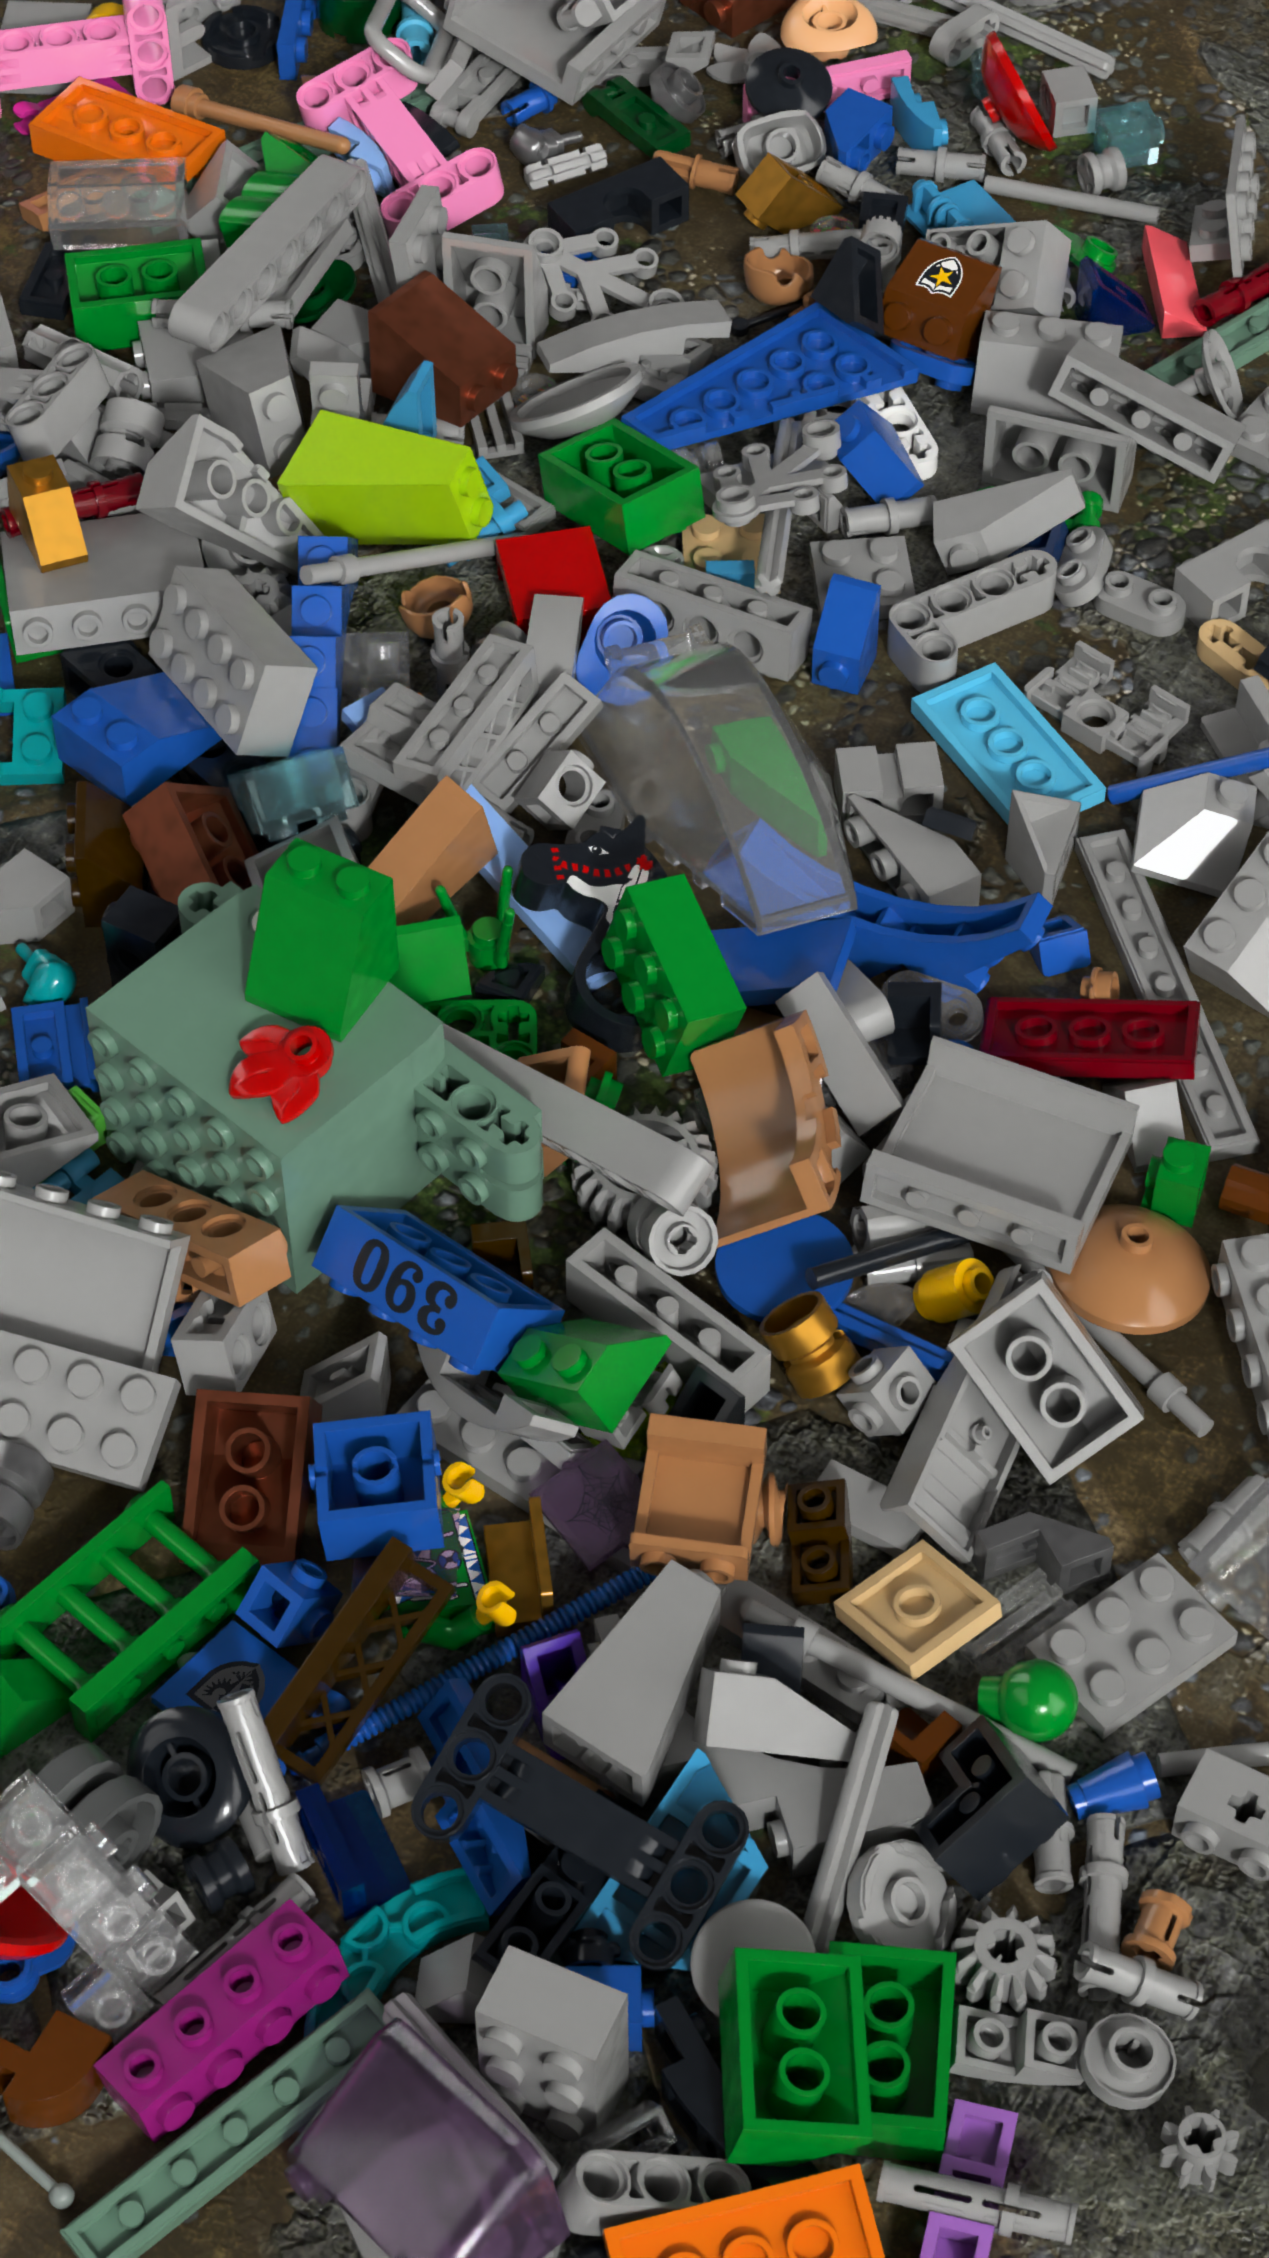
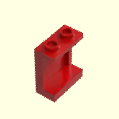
M591 526L495 540L497 574L499 580L504 582L514 624L528 635L534 594L584 597L581 646L595 614L605 602L611 599Z

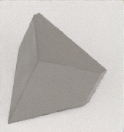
M1012 789L1005 860L1031 894L1039 892L1053 905L1077 838L1081 802Z

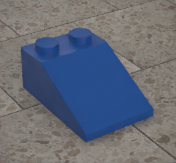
M164 672L88 689L52 715L58 758L98 788L130 806L134 805L222 740Z

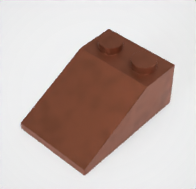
M197 1389L182 1531L218 1561L228 1560L242 1547L259 1559L260 1568L263 1564L296 1561L299 1557L312 1492L308 1465L315 1464L313 1423H321L323 1406L310 1396Z

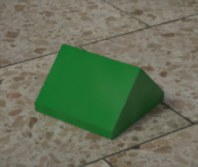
M460 915L397 926L400 967L389 980L391 984L418 1004L472 994Z

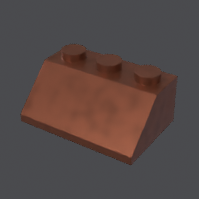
M164 782L122 815L130 831L131 843L140 853L151 877V886L160 898L178 905V897L181 892L188 886L200 882H210L223 887L229 881H232L243 890L252 886L244 860L259 852L227 787Z

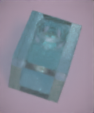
M1148 101L1129 102L1124 105L1097 109L1093 145L1098 154H1101L1103 149L1116 146L1124 157L1126 168L1157 163L1159 144L1164 143L1165 129L1162 119L1155 116Z

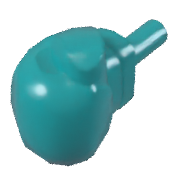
M25 943L18 944L15 951L26 963L21 976L29 985L22 1001L26 1005L64 1000L65 1004L73 994L77 983L76 972L72 966L46 949H36L33 952Z

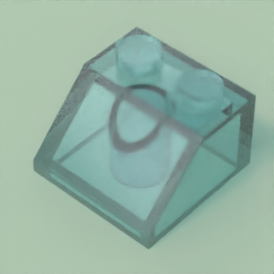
M343 746L322 747L227 775L230 787L252 834L262 835L267 833L269 841L298 834L297 824L316 819L317 824L335 816L338 817L340 822L347 820L346 810L360 806Z

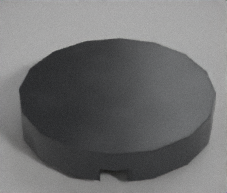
M238 5L232 7L233 12L222 15V10L218 11L204 22L205 33L201 37L202 48L212 55V62L227 69L249 70L261 68L278 58L276 44L281 23L279 22V16L273 11L260 6Z

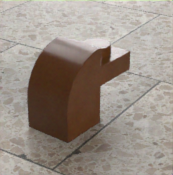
M56 2010L30 2052L0 2037V2095L3 2096L10 2122L29 2128H48L66 2123L82 2114L95 2101L104 2087L93 2065L114 2048L112 2036Z

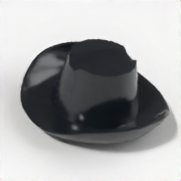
M196 1706L173 1707L153 1715L135 1732L128 1749L126 1775L138 1778L155 1792L161 1800L163 1810L161 1822L155 1836L170 1846L186 1849L206 1845L228 1831L246 1808L251 1794L221 1713Z

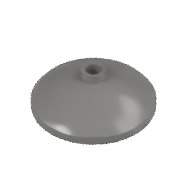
M635 363L616 364L580 374L551 386L527 399L509 414L508 419L511 427L524 435L549 440L577 436L611 420L625 409L642 382L643 374L641 368Z

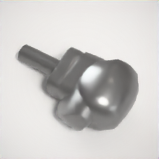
M523 123L515 129L510 139V150L518 161L525 166L541 161L543 165L545 164V159L563 154L565 145L581 142L583 135L581 131L560 135L552 128L537 130Z

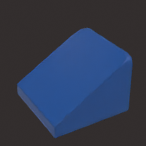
M1067 915L1047 919L1043 925L1045 928L1043 937L1029 950L1039 971L1044 976L1049 977L1090 965L1091 955L1087 930Z

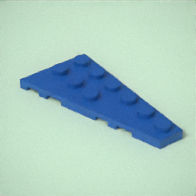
M815 302L621 416V422L667 449L673 450L917 383L919 367L872 335L847 324L819 302Z

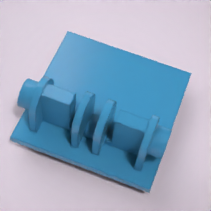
M920 179L916 181L912 186L913 199L912 204L908 205L906 219L924 238H926L927 229L986 225L992 222L996 224L1016 222L974 179L942 192L938 191L937 185L931 180Z

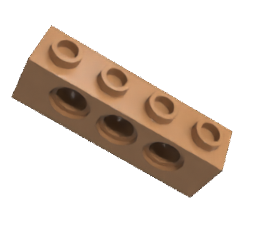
M145 1170L134 1174L91 1198L115 1203L122 1207L121 1215L137 1220L140 1219V1215L146 1214L173 1221L174 1231L191 1235L181 1275L182 1282L191 1286L193 1284V1287L239 1308L291 1277L286 1255L288 1244L281 1232V1228Z

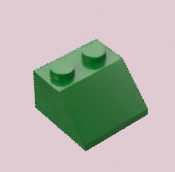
M588 1318L527 1328L521 1339L514 1345L512 1352L498 1371V1374L517 1397L550 1405L579 1426L613 1433L672 1341L664 1334Z

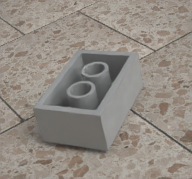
M508 1945L475 2009L480 2074L517 2116L523 2113L545 2123L552 2133L563 2139L578 2141L582 2138L597 2145L629 2080L628 1994Z

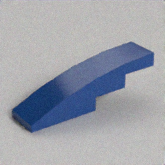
M466 1678L448 1679L417 1716L437 1752L429 1761L431 1768L474 1696ZM469 1742L463 1745L456 1756L458 1770L467 1775H476L483 1772L490 1761L489 1748L479 1742ZM443 1796L446 1803L435 1815L442 1830L450 1827L456 1821L458 1815L456 1802L446 1796ZM482 1802L467 1830L460 1838L450 1842V1845L491 1917L499 1916L530 1879L531 1870L524 1826Z

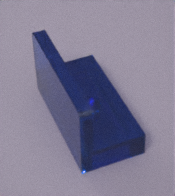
M318 1782L295 1791L301 1809L298 1811L300 1824L345 1921L368 1912L375 1905L380 1907L393 1897L410 1889V1880L366 1790L357 1791L330 1803H327Z

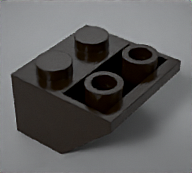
M76 781V803H67L66 809L68 833L75 834L73 841L65 843L66 868L68 873L76 872L77 876L71 877L73 907H82L86 928L101 927L102 916L108 905L114 901L117 902L130 885L148 892V870L140 853L131 843L130 831L122 816L132 807L88 781Z

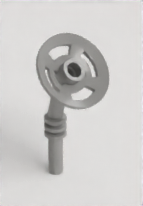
M1215 329L1205 331L1203 335V367L1195 369V375L1175 384L1173 387L1191 397L1200 392L1203 396L1212 394L1219 407L1229 417L1236 420L1244 411L1239 378L1225 342ZM1102 427L1101 429H1099V430H1104V431L1116 433V432H1113V431L1107 429L1106 427Z

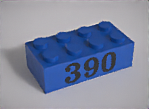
M336 1205L311 1265L330 1277L328 1284L333 1289L349 1296L361 1297L370 1303L368 1310L373 1315L389 1322H399L410 1329L408 1333L410 1339L429 1348H439L450 1355L448 1362L453 1367L471 1375H480L482 1370H491L498 1373L512 1352L514 1345L521 1339L527 1328L560 1323L565 1313L564 1309L403 1209Z

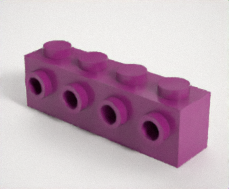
M288 1899L93 2065L109 2096L154 2144L169 2131L179 2129L191 2118L195 2108L216 2090L232 2084L240 2076L245 2065L267 2046H273L282 2041L296 2021L316 2004L326 2002L338 1991L341 1983L350 1976L339 1948L291 1899Z

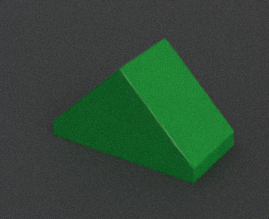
M34 1658L0 1660V1758L71 1711L68 1698L73 1695V1692Z

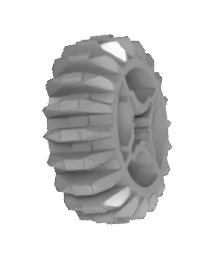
M634 1105L630 1116L626 1117L685 1146L713 1166V1171L692 1202L708 1213V1209L712 1204V1196H715V1191L718 1188V1175L716 1174L718 1172V1159L715 1156V1151H712L709 1136L699 1134L695 1121L682 1124L678 1111H675L668 1117L661 1116V1112L656 1105L650 1114H640ZM572 1160V1189L575 1191V1195H577V1202L581 1212H590V1219H592L594 1226L607 1223V1229L614 1235L622 1230L628 1231L627 1222L631 1209L642 1196Z

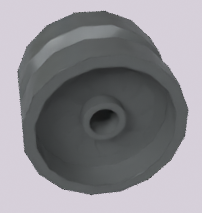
M83 1743L68 1748L51 1760L30 1781L16 1801L7 1820L3 1842L8 1852L30 1871L43 1873L42 1875L47 1885L65 1901L72 1905L83 1906L100 1899L116 1887L137 1865L151 1845L158 1830L163 1805L159 1796L138 1778L124 1775L120 1764L99 1746Z

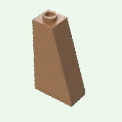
M446 775L368 868L393 878L396 926L429 919L441 907L435 893V888L438 885L444 886L451 898L498 854L483 806Z

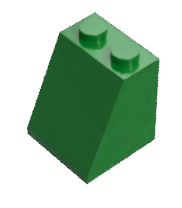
M295 837L265 874L245 988V1001L302 1026L319 1027L331 1039L341 1043L400 967L393 878Z

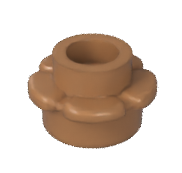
M1094 967L1090 976L1082 978L1080 998L1120 999V983L1117 972L1103 971L1102 967Z

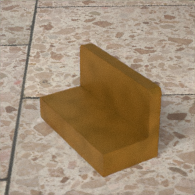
M540 1496L528 1497L529 1521L483 1525L489 1582L500 1581L515 1592L513 1599L505 1602L516 1610L515 1622L506 1627L495 1623L496 1637L510 1636L512 1633L517 1634L519 1629L524 1631L523 1628L528 1625L530 1627V1623H537V1619H543L545 1615L550 1616V1612L554 1611L553 1589Z

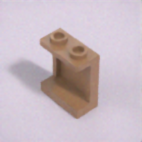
M650 1413L647 1429V1454L634 1532L631 1533L629 1541L630 1566L640 1567L643 1572L658 1576L673 1559L689 1570L698 1569L704 1572L715 1584H729L734 1580L748 1581L767 1454V1428Z

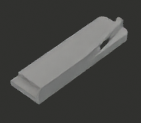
M1022 1264L1000 1270L978 1318L1042 1270L1053 1283L1051 1275L1046 1270L1040 1268H1033L1029 1273L1022 1274L1019 1272ZM955 1355L938 1383L933 1385L880 1502V1507L884 1512L892 1510L896 1512L903 1511L959 1564L970 1562L973 1557L976 1533L979 1530L985 1529L1021 1445Z

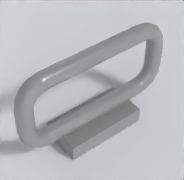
M377 0L364 25V35L368 44L381 58L405 77L419 84H427L424 91L439 101L464 71L474 47L457 37L453 40L454 35L443 29L446 15L430 0H401L427 20L437 32L423 65H420L390 42L382 33V28L396 0Z

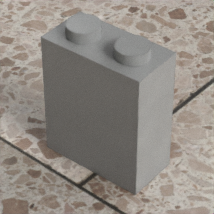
M152 319L137 321L140 340L132 341L131 343L135 367L139 369L145 368V371L142 372V382L145 386L141 393L142 400L151 399V402H158L159 407H164L165 402L202 403L203 407H208L196 360L213 352L171 337L168 327L154 328ZM239 328L220 349L254 335L253 330L251 332H241Z

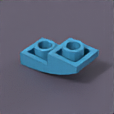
M909 76L891 77L890 105L893 106L892 121L904 141L912 149L938 151V147L948 145L947 121L945 118H939L935 102H922L920 93L913 92Z

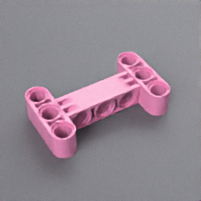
M122 0L124 15L0 30V91L74 82L79 76L93 80L132 75L137 98L159 106L166 104L172 98L174 81L163 0ZM0 103V118H1L2 109H1V103Z
M397 37L387 38L413 60L410 46L405 40ZM369 47L304 83L297 91L296 100L304 126L329 132L328 127L338 117H341L367 134L383 153L391 176L400 187L386 196L381 203L380 211L389 240L421 185L439 187L442 207H445L448 213L447 231L499 202L504 195V186L495 154L489 149L478 147L467 150L447 161L400 101L401 98L414 91L418 83L405 77L381 58L372 47Z

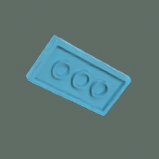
M995 662L912 698L911 713L1007 825L1009 823L1012 789L1081 802L1080 812L1105 801V785Z

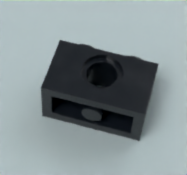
M132 885L117 902L114 901L108 905L102 916L101 928L104 934L112 987L182 935L178 905Z

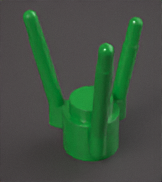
M509 865L504 866L502 871L496 917L486 916L479 918L474 922L469 931H466L462 924L465 950L468 952L469 960L473 966L483 971H494L508 966L510 957L509 943L515 917L514 909L509 908L513 868ZM438 885L435 888V893L446 917L458 915L445 887Z

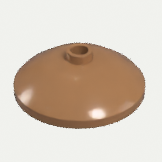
M1102 1205L1070 1275L1045 1266L1046 1271L1052 1277L1053 1285L1074 1313L1097 1326L1125 1334H1159L1185 1325L1201 1311L1211 1287L1210 1264L1205 1252L1195 1238L1170 1218L1153 1210L1134 1205Z

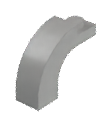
M311 361L309 370L312 402L310 425L320 409L371 422V413L374 412L371 378H360L359 363Z

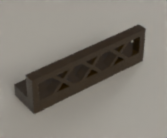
M391 1537L263 1720L277 1758L287 1768L318 1788L322 1786L455 1593L454 1585L415 1562L412 1548L395 1537ZM409 1576L435 1592V1595L424 1610L403 1615L398 1614L395 1596ZM390 1605L392 1617L380 1619ZM414 1624L403 1639L401 1627ZM395 1628L398 1648L392 1657L388 1660L365 1664L361 1645L367 1636L373 1632ZM356 1654L358 1666L346 1668ZM380 1673L369 1688L367 1675ZM361 1677L364 1697L356 1709L331 1714L327 1694L335 1682ZM322 1703L324 1715L311 1718ZM346 1722L335 1738L333 1725ZM326 1726L330 1746L315 1767L289 1751L302 1731Z

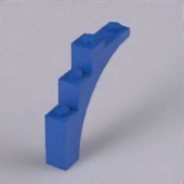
M298 536V585H292L291 636L289 637L318 667L289 757H287V775L292 779L296 788L326 789L329 783L337 779L339 775V762L336 760L340 745L345 641L350 605L354 591L358 588V581L336 586L331 582L304 585L300 580L299 572L304 565L328 562L332 556L350 553L358 557V539L351 537Z
M761 819L728 835L708 869V872L763 925L852 918L857 934L848 959L864 975L870 979L889 969L894 972L905 966L921 982H942V1002L944 1004L965 995L967 997L976 995L985 987L990 979L989 968L997 965L1009 954L1018 950L1026 952L1033 948L1045 933L1043 925L1053 907L1039 892L1010 902L982 906L936 905L900 898L861 885L824 867L790 845Z

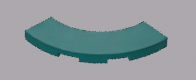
M463 1867L440 1872L411 1883L409 1890L393 1897L380 1907L378 1905L373 1906L353 1924L340 1939L341 1944L338 1947L350 1976L341 1983L338 1991L329 2000L316 2004L307 2012L304 2037L368 1987L381 2000L384 1992L398 1973L427 1949L456 1936L490 1930L489 1914Z

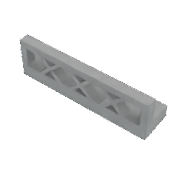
M489 633L392 761L394 777L425 786L427 796L446 775L466 791L539 692L534 646Z

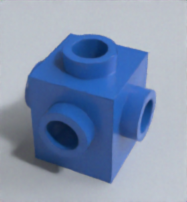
M297 1559L296 1561L263 1564L235 1614L276 1648L314 1643L321 1639L335 1619L333 1612L343 1593L326 1580L328 1575L320 1566L309 1560Z

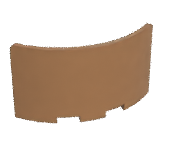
M807 1010L696 1049L691 1054L690 1059L709 1112L719 1163L720 1206L716 1224L718 1232L717 1248L831 1210L836 1201L841 1181V1172L837 1167H832V1150L841 1147L840 1127L837 1110L834 1107L826 1108L819 1079L825 1078L829 1074Z

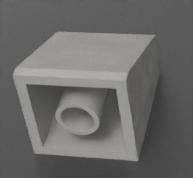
M276 324L196 360L212 422L234 433L244 444L241 450L255 465L262 464L271 476L269 478L276 477L284 472L306 435L302 408L282 330Z

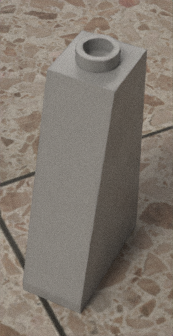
M671 1559L542 1713L543 1744L641 1807L650 1799L720 1622L721 1589L716 1586L714 1581L704 1572L698 1569L689 1570Z

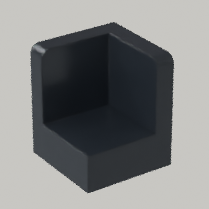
M888 982L887 999L895 1023L894 1032L888 1035V1063L890 1065H927L933 1036L942 1038V982Z

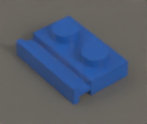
M87 997L79 998L80 1003L64 1005V1000L11 1008L19 1082L54 1073L66 1090L77 1085L80 1089L91 1088L92 1093L100 1092L99 1084L94 1076V1069L96 1067L93 1050L87 1037L90 1033L85 1009L89 1006Z

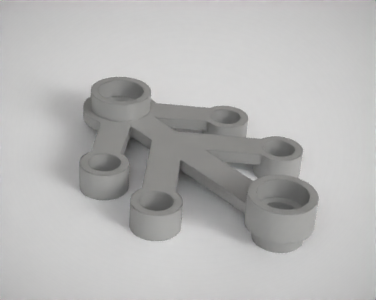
M538 228L527 236L523 242L524 244L535 245L551 295L549 314L557 321L567 322L573 319L578 304L577 297L567 290L562 271L577 278L591 315V321L614 315L609 311L603 292L637 309L673 302H684V299L673 289L661 288L649 294L615 277L616 275L632 273L640 279L652 278L656 274L659 257L654 250L645 247L638 248L631 254L614 256L617 252L619 237L610 228H598L591 234L563 238L557 231L551 228ZM599 241H606L611 245L604 246L601 245ZM592 252L594 256L600 259L585 262L574 255ZM639 261H646V262H648L650 265H649V266H644V265L639 264L638 262H639ZM564 303L567 304L569 308H561L557 306V304Z
M829 419L814 420L807 423L802 428L803 446L772 470L770 468L771 456L768 445L754 443L745 446L741 450L743 468L751 472L754 483L751 486L743 485L741 469L736 465H723L714 469L712 474L714 489L717 493L715 495L716 500L712 504L713 517L727 526L741 527L749 524L753 518L764 511L791 507V512L799 516L816 513L820 509L818 490L811 486L819 485L820 490L824 493L842 492L848 487L847 469L843 465L830 464L820 469L799 471L813 460L827 461L836 457L838 454L837 450L842 444L840 425L836 421ZM791 489H793L791 492L770 494V493H773V492H779V491H785V490H791Z

